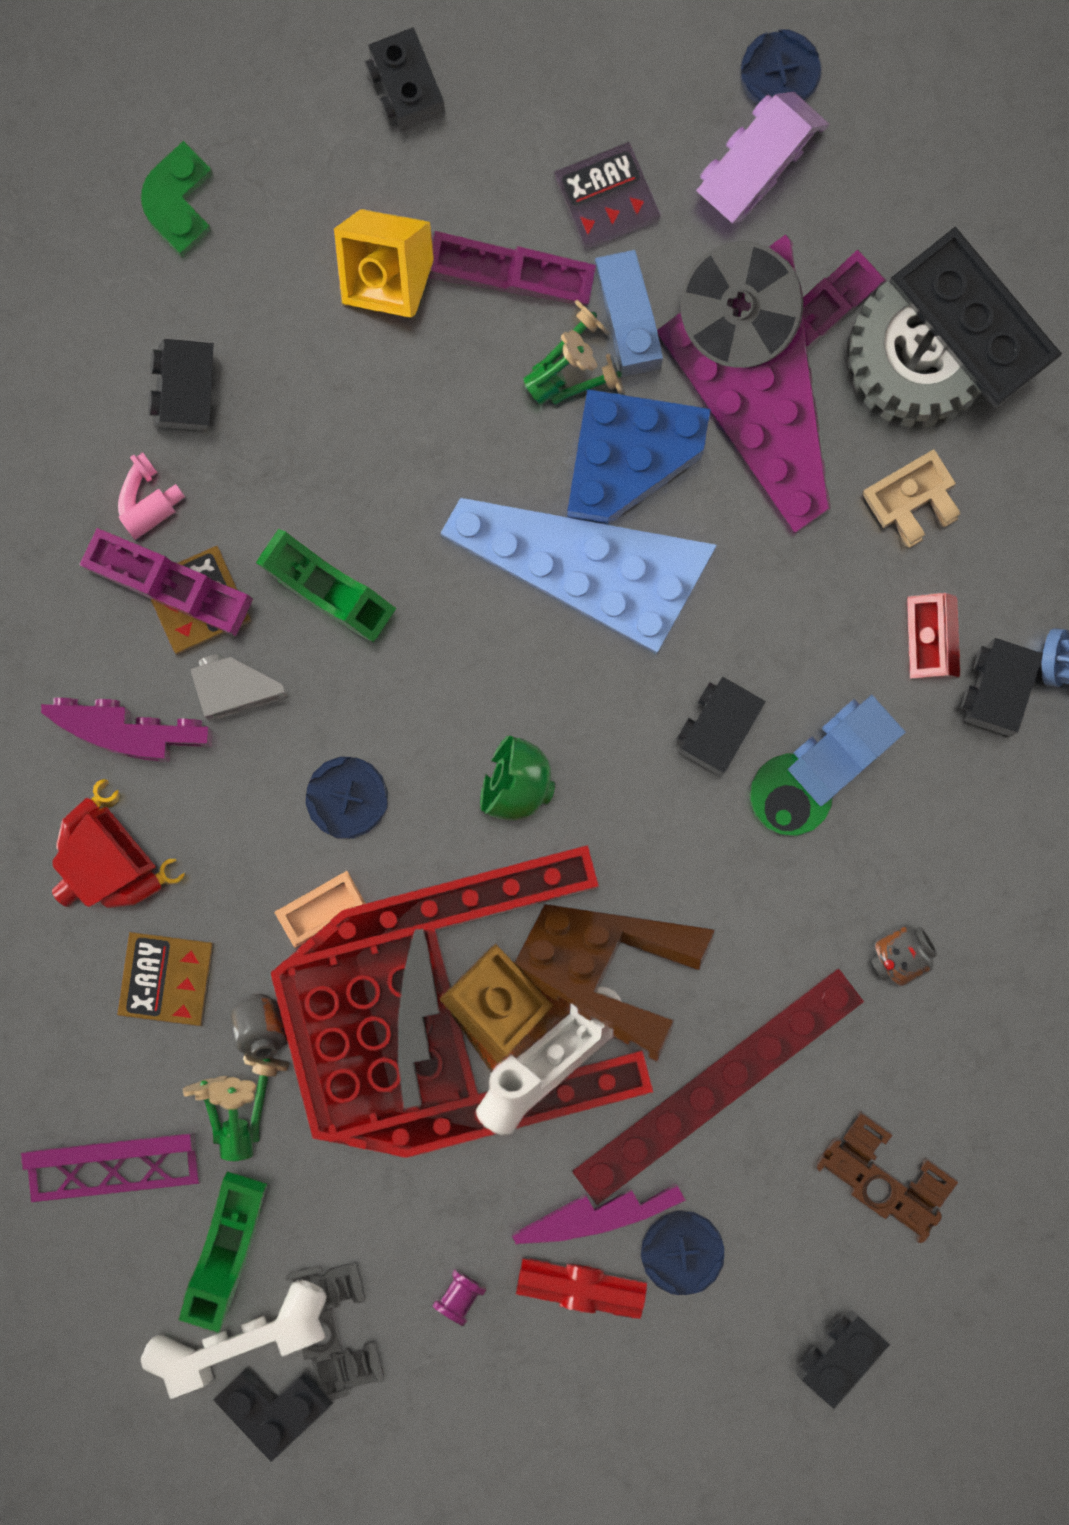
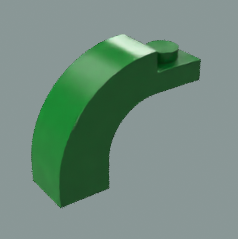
M226 1171L203 1250L186 1289L179 1321L217 1333L220 1332L251 1248L262 1210L261 1205L267 1186L266 1183Z

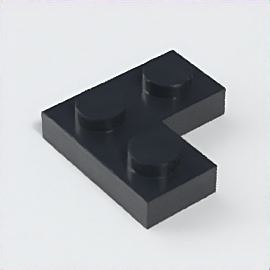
M247 1368L213 1399L270 1462L281 1454L333 1404L305 1372L275 1399Z

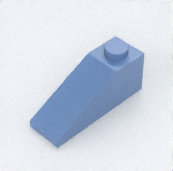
M635 250L595 258L619 371L622 374L621 378L660 370L663 355Z

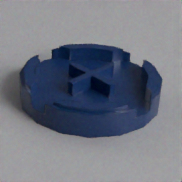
M778 30V32H766L759 35L747 47L741 62L742 85L747 96L757 105L767 95L773 98L775 94L795 92L807 103L814 96L822 76L821 62L816 47L804 35L791 30Z
M340 756L326 761L313 772L307 786L305 804L311 820L322 832L337 839H356L369 834L381 823L388 809V790L383 776L371 763L359 758Z
M676 1210L661 1215L649 1226L642 1239L641 1260L645 1273L657 1287L674 1295H690L704 1291L716 1281L724 1266L725 1248L720 1232L709 1219L694 1211Z

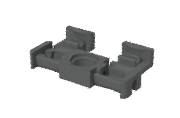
M357 1263L325 1270L326 1275L323 1276L318 1274L324 1271L323 1267L317 1265L308 1269L290 1272L285 1278L286 1281L293 1280V1283L298 1280L311 1282L324 1289L327 1296L318 1319L319 1322L325 1323L331 1331L330 1340L322 1346L312 1344L302 1348L304 1360H312L317 1385L330 1400L348 1396L352 1386L357 1387L373 1382L379 1383L384 1380L375 1342L364 1344L365 1350L351 1353L350 1348L344 1349L345 1353L337 1354V1352L343 1349L333 1308H326L332 1305L334 1308L339 1307V1301L351 1298L353 1303L365 1301ZM352 1383L351 1387L345 1388V1385Z

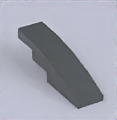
M424 929L414 930L403 975L398 1015V1066L404 1108L422 1105L415 1062L431 1059L424 1017L440 1014Z

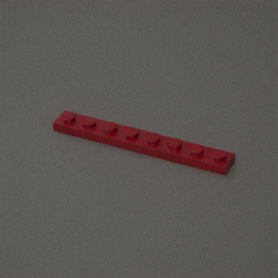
M839 968L574 1168L572 1173L595 1204H600L864 1003V1000Z

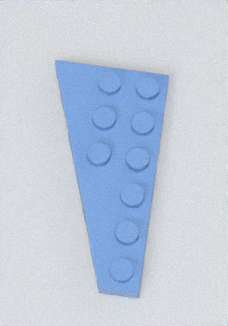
M465 498L459 499L440 533L441 537L655 654L659 652L717 545Z

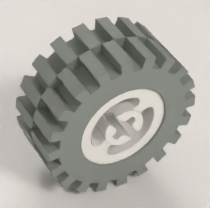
M886 282L878 288L874 297L870 296L865 302L848 339L846 351H850V355L846 363L848 373L854 372L855 377L852 385L856 393L863 390L866 394L863 403L870 410L875 405L883 409L880 417L889 422L893 416L902 418L901 426L912 427L915 421H922L923 428L934 426L942 418L944 422H948L954 419L959 411H965L981 391L936 337H934L928 350L921 357L915 370L924 371L935 367L938 369L937 372L932 374L916 373L906 368L900 362L895 351V344L902 347V357L908 365L918 346L929 332V328L926 325H920L914 329L908 327L911 323L923 321L894 286Z

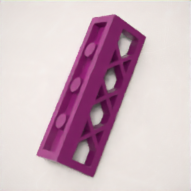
M195 1133L21 1153L22 1169L28 1170L31 1202L200 1183ZM187 1152L189 1176L173 1178L160 1167L169 1154ZM161 1155L156 1163L147 1156ZM139 1157L151 1169L141 1181L131 1182L119 1173L118 1170L128 1158ZM120 1159L114 1167L106 1162L108 1160ZM98 1162L109 1171V1174L99 1186L89 1187L76 1176L86 1163ZM78 1164L72 1172L64 1166ZM55 1166L67 1176L57 1191H40L38 1168ZM155 1171L165 1178L149 1180ZM113 1176L122 1182L120 1184L107 1185ZM71 1181L80 1187L65 1190Z

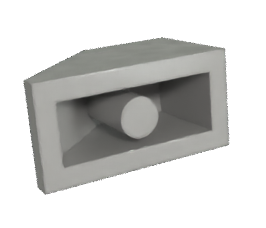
M222 654L204 657L198 660V667L190 669L204 717L208 721L288 697L283 684L232 657L223 659Z

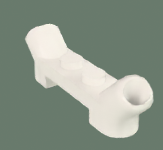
M606 987L598 988L597 993L621 1001L615 991ZM571 1004L570 1014L517 1059L510 1055L493 1070L490 1076V1089L476 1110L478 1119L485 1127L496 1134H512L524 1114L605 1043L610 1039H616L612 1035L613 1029L595 1018L590 1022L577 1014L578 1008Z
M298 1280L291 1284L277 1319L267 1323L265 1316L255 1318L240 1325L242 1333L229 1338L226 1330L203 1339L204 1347L198 1350H194L165 1335H157L149 1341L141 1358L143 1370L164 1379L171 1399L204 1387L215 1380L210 1365L276 1340L282 1356L315 1344L326 1338L318 1318L327 1296L321 1287L305 1280Z

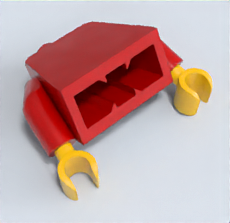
M106 779L97 781L93 788L94 796L91 799L85 798L61 822L56 843L58 853L52 860V865L63 879L52 889V894L65 907H70L78 898L87 907H92L98 903H101L106 908L136 905L160 891L162 884H178L184 876V873L176 879H169L165 876L164 868L175 863L176 859L164 861L158 873L153 874L151 872L156 868L154 863L108 809L118 803L120 799L119 790H116L109 798L99 796L101 790L109 784Z

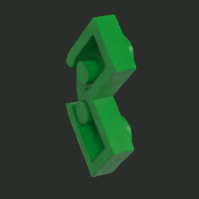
M184 140L150 171L141 190V204L148 222L181 257L211 231L210 225L185 200L213 174L212 169Z

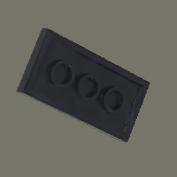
M956 226L893 275L889 281L995 409L1062 355Z

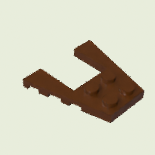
M544 904L514 964L540 991L558 1001L559 997L563 998L578 1008L577 1014L590 1022L593 1018L613 1029V1036L628 1045L631 1042L636 1043L649 1052L648 1057L658 1062L671 1034L674 1020L599 994L597 990L620 943L700 970L713 941L715 930Z

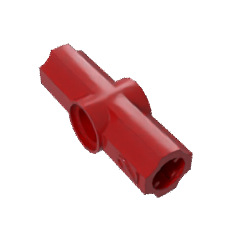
M522 1258L516 1295L559 1303L560 1307L580 1312L596 1313V1311H602L617 1316L641 1319L648 1283L604 1274V1271L584 1265L567 1263V1266L532 1258Z

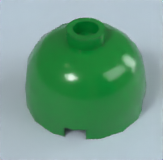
M510 735L506 736L491 759L492 762L497 763L492 777L490 778L487 774L485 775L480 795V809L485 812L484 814L507 821L524 820L535 814L542 804L547 805L551 801L555 791V781L550 780L551 767L549 761L538 746L521 738H515Z

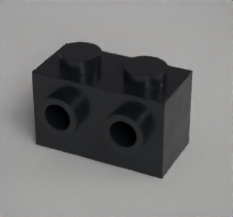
M414 27L368 44L370 59L364 61L373 85L380 82L385 96L379 99L388 121L395 119L399 130L403 131L445 114L443 97Z
M163 339L159 344L158 350H152L150 373L157 375L156 391L150 390L148 415L155 416L154 427L204 431L209 426L214 343Z
M994 638L988 644V647L981 646L974 664V670L980 671L975 687L971 685L967 687L961 709L967 710L964 722L1010 737L1017 734L1043 653L998 638Z
M723 676L717 686L709 682L698 701V704L704 707L697 721L688 718L677 737V740L683 743L679 753L722 777L766 701Z
M853 1311L848 1317L844 1314L841 1315L828 1330L829 1339L820 1349L817 1347L812 1348L799 1364L802 1370L797 1375L801 1381L833 1409L838 1406L890 1346L884 1338Z

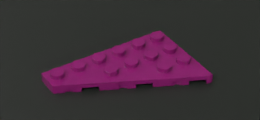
M785 234L770 245L769 248L782 255L796 273L792 248L793 242ZM743 293L741 299L733 300V307L738 308V316H741L742 311L750 310L751 303L745 301V293ZM681 312L657 329L659 337L793 531L798 533L830 510L829 491L825 479V463L822 458L819 437L820 428L816 400L812 388V372L809 367L806 346L807 337L804 316L802 315V320L794 339L781 354L764 364L746 368L721 365L703 355L687 335Z

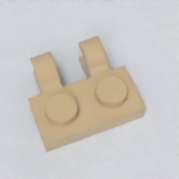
M935 449L863 490L862 493L883 528L895 523L908 549L923 541L922 537L925 536L923 529L911 512L930 502L943 528L957 521L958 516L961 514L947 491L955 487L956 483Z

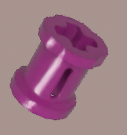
M455 1269L452 1274L454 1280L442 1299L435 1300L432 1307L453 1322L464 1326L467 1322L465 1317L478 1295L483 1296L486 1289L472 1278Z

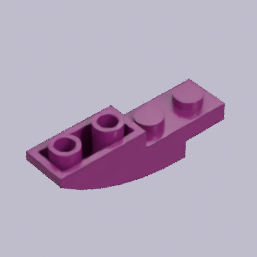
M53 698V705L41 704V713L59 727L89 744L122 756L170 763V746L212 748L213 731L209 727H202V720L177 719V726L161 725V719L137 717L135 724H130L131 712L125 707H120L119 700L96 699L95 706H78L79 699Z

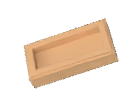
M345 871L274 913L296 949L313 937L341 910L366 903L348 871Z

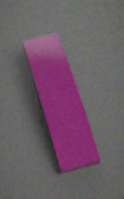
M857 249L830 276L824 277L803 297L807 352L887 281L860 250Z
M96 528L79 564L81 567L234 636L237 635L253 601V598L248 594L216 582L207 575L171 561L166 556L99 528Z
M676 1183L640 1203L632 1189L621 1193L596 1208H593L588 1196L584 1194L514 1232L512 1238L515 1244L559 1242L601 1234L645 1220L686 1200Z

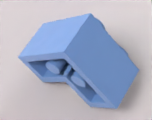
M870 695L861 704L853 699L822 727L827 735L819 742L813 737L809 738L794 752L798 760L787 770L821 807L906 732L873 695Z

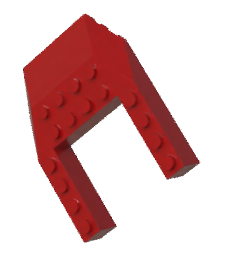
M588 845L341 910L329 923L270 973L313 1139L408 1158L496 1134L485 1127L478 1119L476 1110L488 1091L478 1092L462 1027L452 1012L439 1000L451 988L437 931L598 889L599 885ZM424 929L440 1014L424 1017L431 1059L415 1062L422 1105L404 1108L398 1066V1015L403 975L414 930ZM640 1050L578 1067L524 1114L515 1129L652 1093L653 1088L643 1051Z

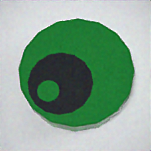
M791 753L773 757L758 769L751 783L750 803L755 817L766 829L780 835L799 836L813 831L826 819L832 807L833 797L823 806H819L787 770L798 760L796 755Z

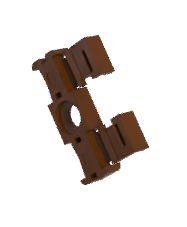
M860 1111L857 1115L858 1118L843 1137L846 1140L843 1146H839L842 1143L841 1138H834L817 1162L818 1171L821 1172L824 1167L853 1187L850 1191L852 1196L884 1219H887L889 1214L917 1233V1242L923 1243L930 1236L932 1227L937 1226L940 1222L942 1215L939 1208L956 1187L958 1181L931 1160L925 1158L920 1168L924 1173L917 1183L913 1181L909 1183L910 1189L908 1190L907 1185L873 1162L877 1158L874 1154L875 1150L881 1142L885 1145L893 1136L892 1132ZM865 1124L871 1129H873L875 1132L883 1136L882 1139L878 1138L876 1135H874L869 1130L864 1128ZM872 1159L873 1161L871 1162V1164L867 1166L869 1161ZM928 1169L934 1174H936L938 1177L946 1181V1183H941L936 1178L927 1173ZM884 1179L891 1185V1194L886 1200L881 1202L874 1201L868 1196L867 1187L872 1180ZM935 1206H938L939 1208L933 1213L932 1210Z

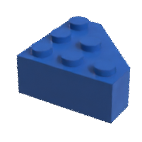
M587 389L567 517L610 525L620 518L623 513L640 501L642 502L686 468H690L701 460L705 446L710 409Z

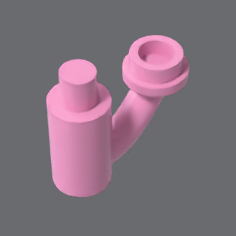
M143 452L137 457L135 455L130 457L134 465L124 482L118 503L120 514L118 518L134 540H137L175 513L173 506L185 498L184 494L175 484L164 493L158 488L136 504L137 491L143 477L147 482H150L152 480L151 477L157 473Z

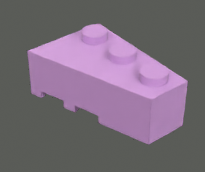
M795 92L775 94L773 98L770 95L764 97L752 112L756 117L747 129L739 128L726 144L730 149L721 161L714 159L700 175L704 182L696 191L731 223L742 221L777 183L776 179L790 162L793 161L795 163L804 152L801 149L815 132L819 131L822 134L830 125Z

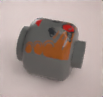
M903 924L876 940L875 951L877 956L872 959V963L882 980L885 981L891 978L897 985L906 986L933 970V958L937 956V951L922 927L915 929L912 925Z
M252 994L240 1000L231 1012L230 1021L234 1043L241 1053L252 1056L255 1059H267L274 1056L287 1042L278 1001L270 998L268 995Z

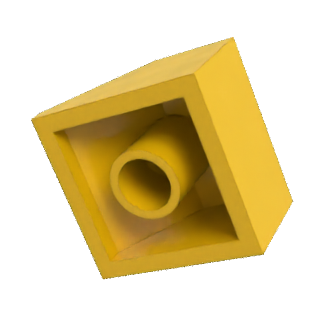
M363 209L358 210L334 228L342 304L412 318L416 315L434 261L430 222Z

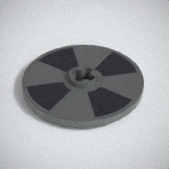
M747 241L730 242L707 252L689 272L681 295V317L690 340L707 358L729 367H754L777 357L794 339L803 315V292L794 269L778 252L759 243ZM743 293H745V301L751 303V308L749 311H742L741 316H738L739 310L733 307V300L741 299Z

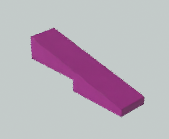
M434 231L431 235L434 261L428 279L575 304L574 302L578 300L583 306L589 305L596 267L594 264L519 246L513 250Z

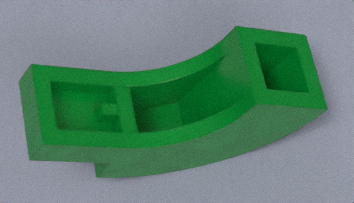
M279 528L256 561L257 565L278 579L279 583L341 625L373 643L396 610V607L368 586L342 573L286 531Z

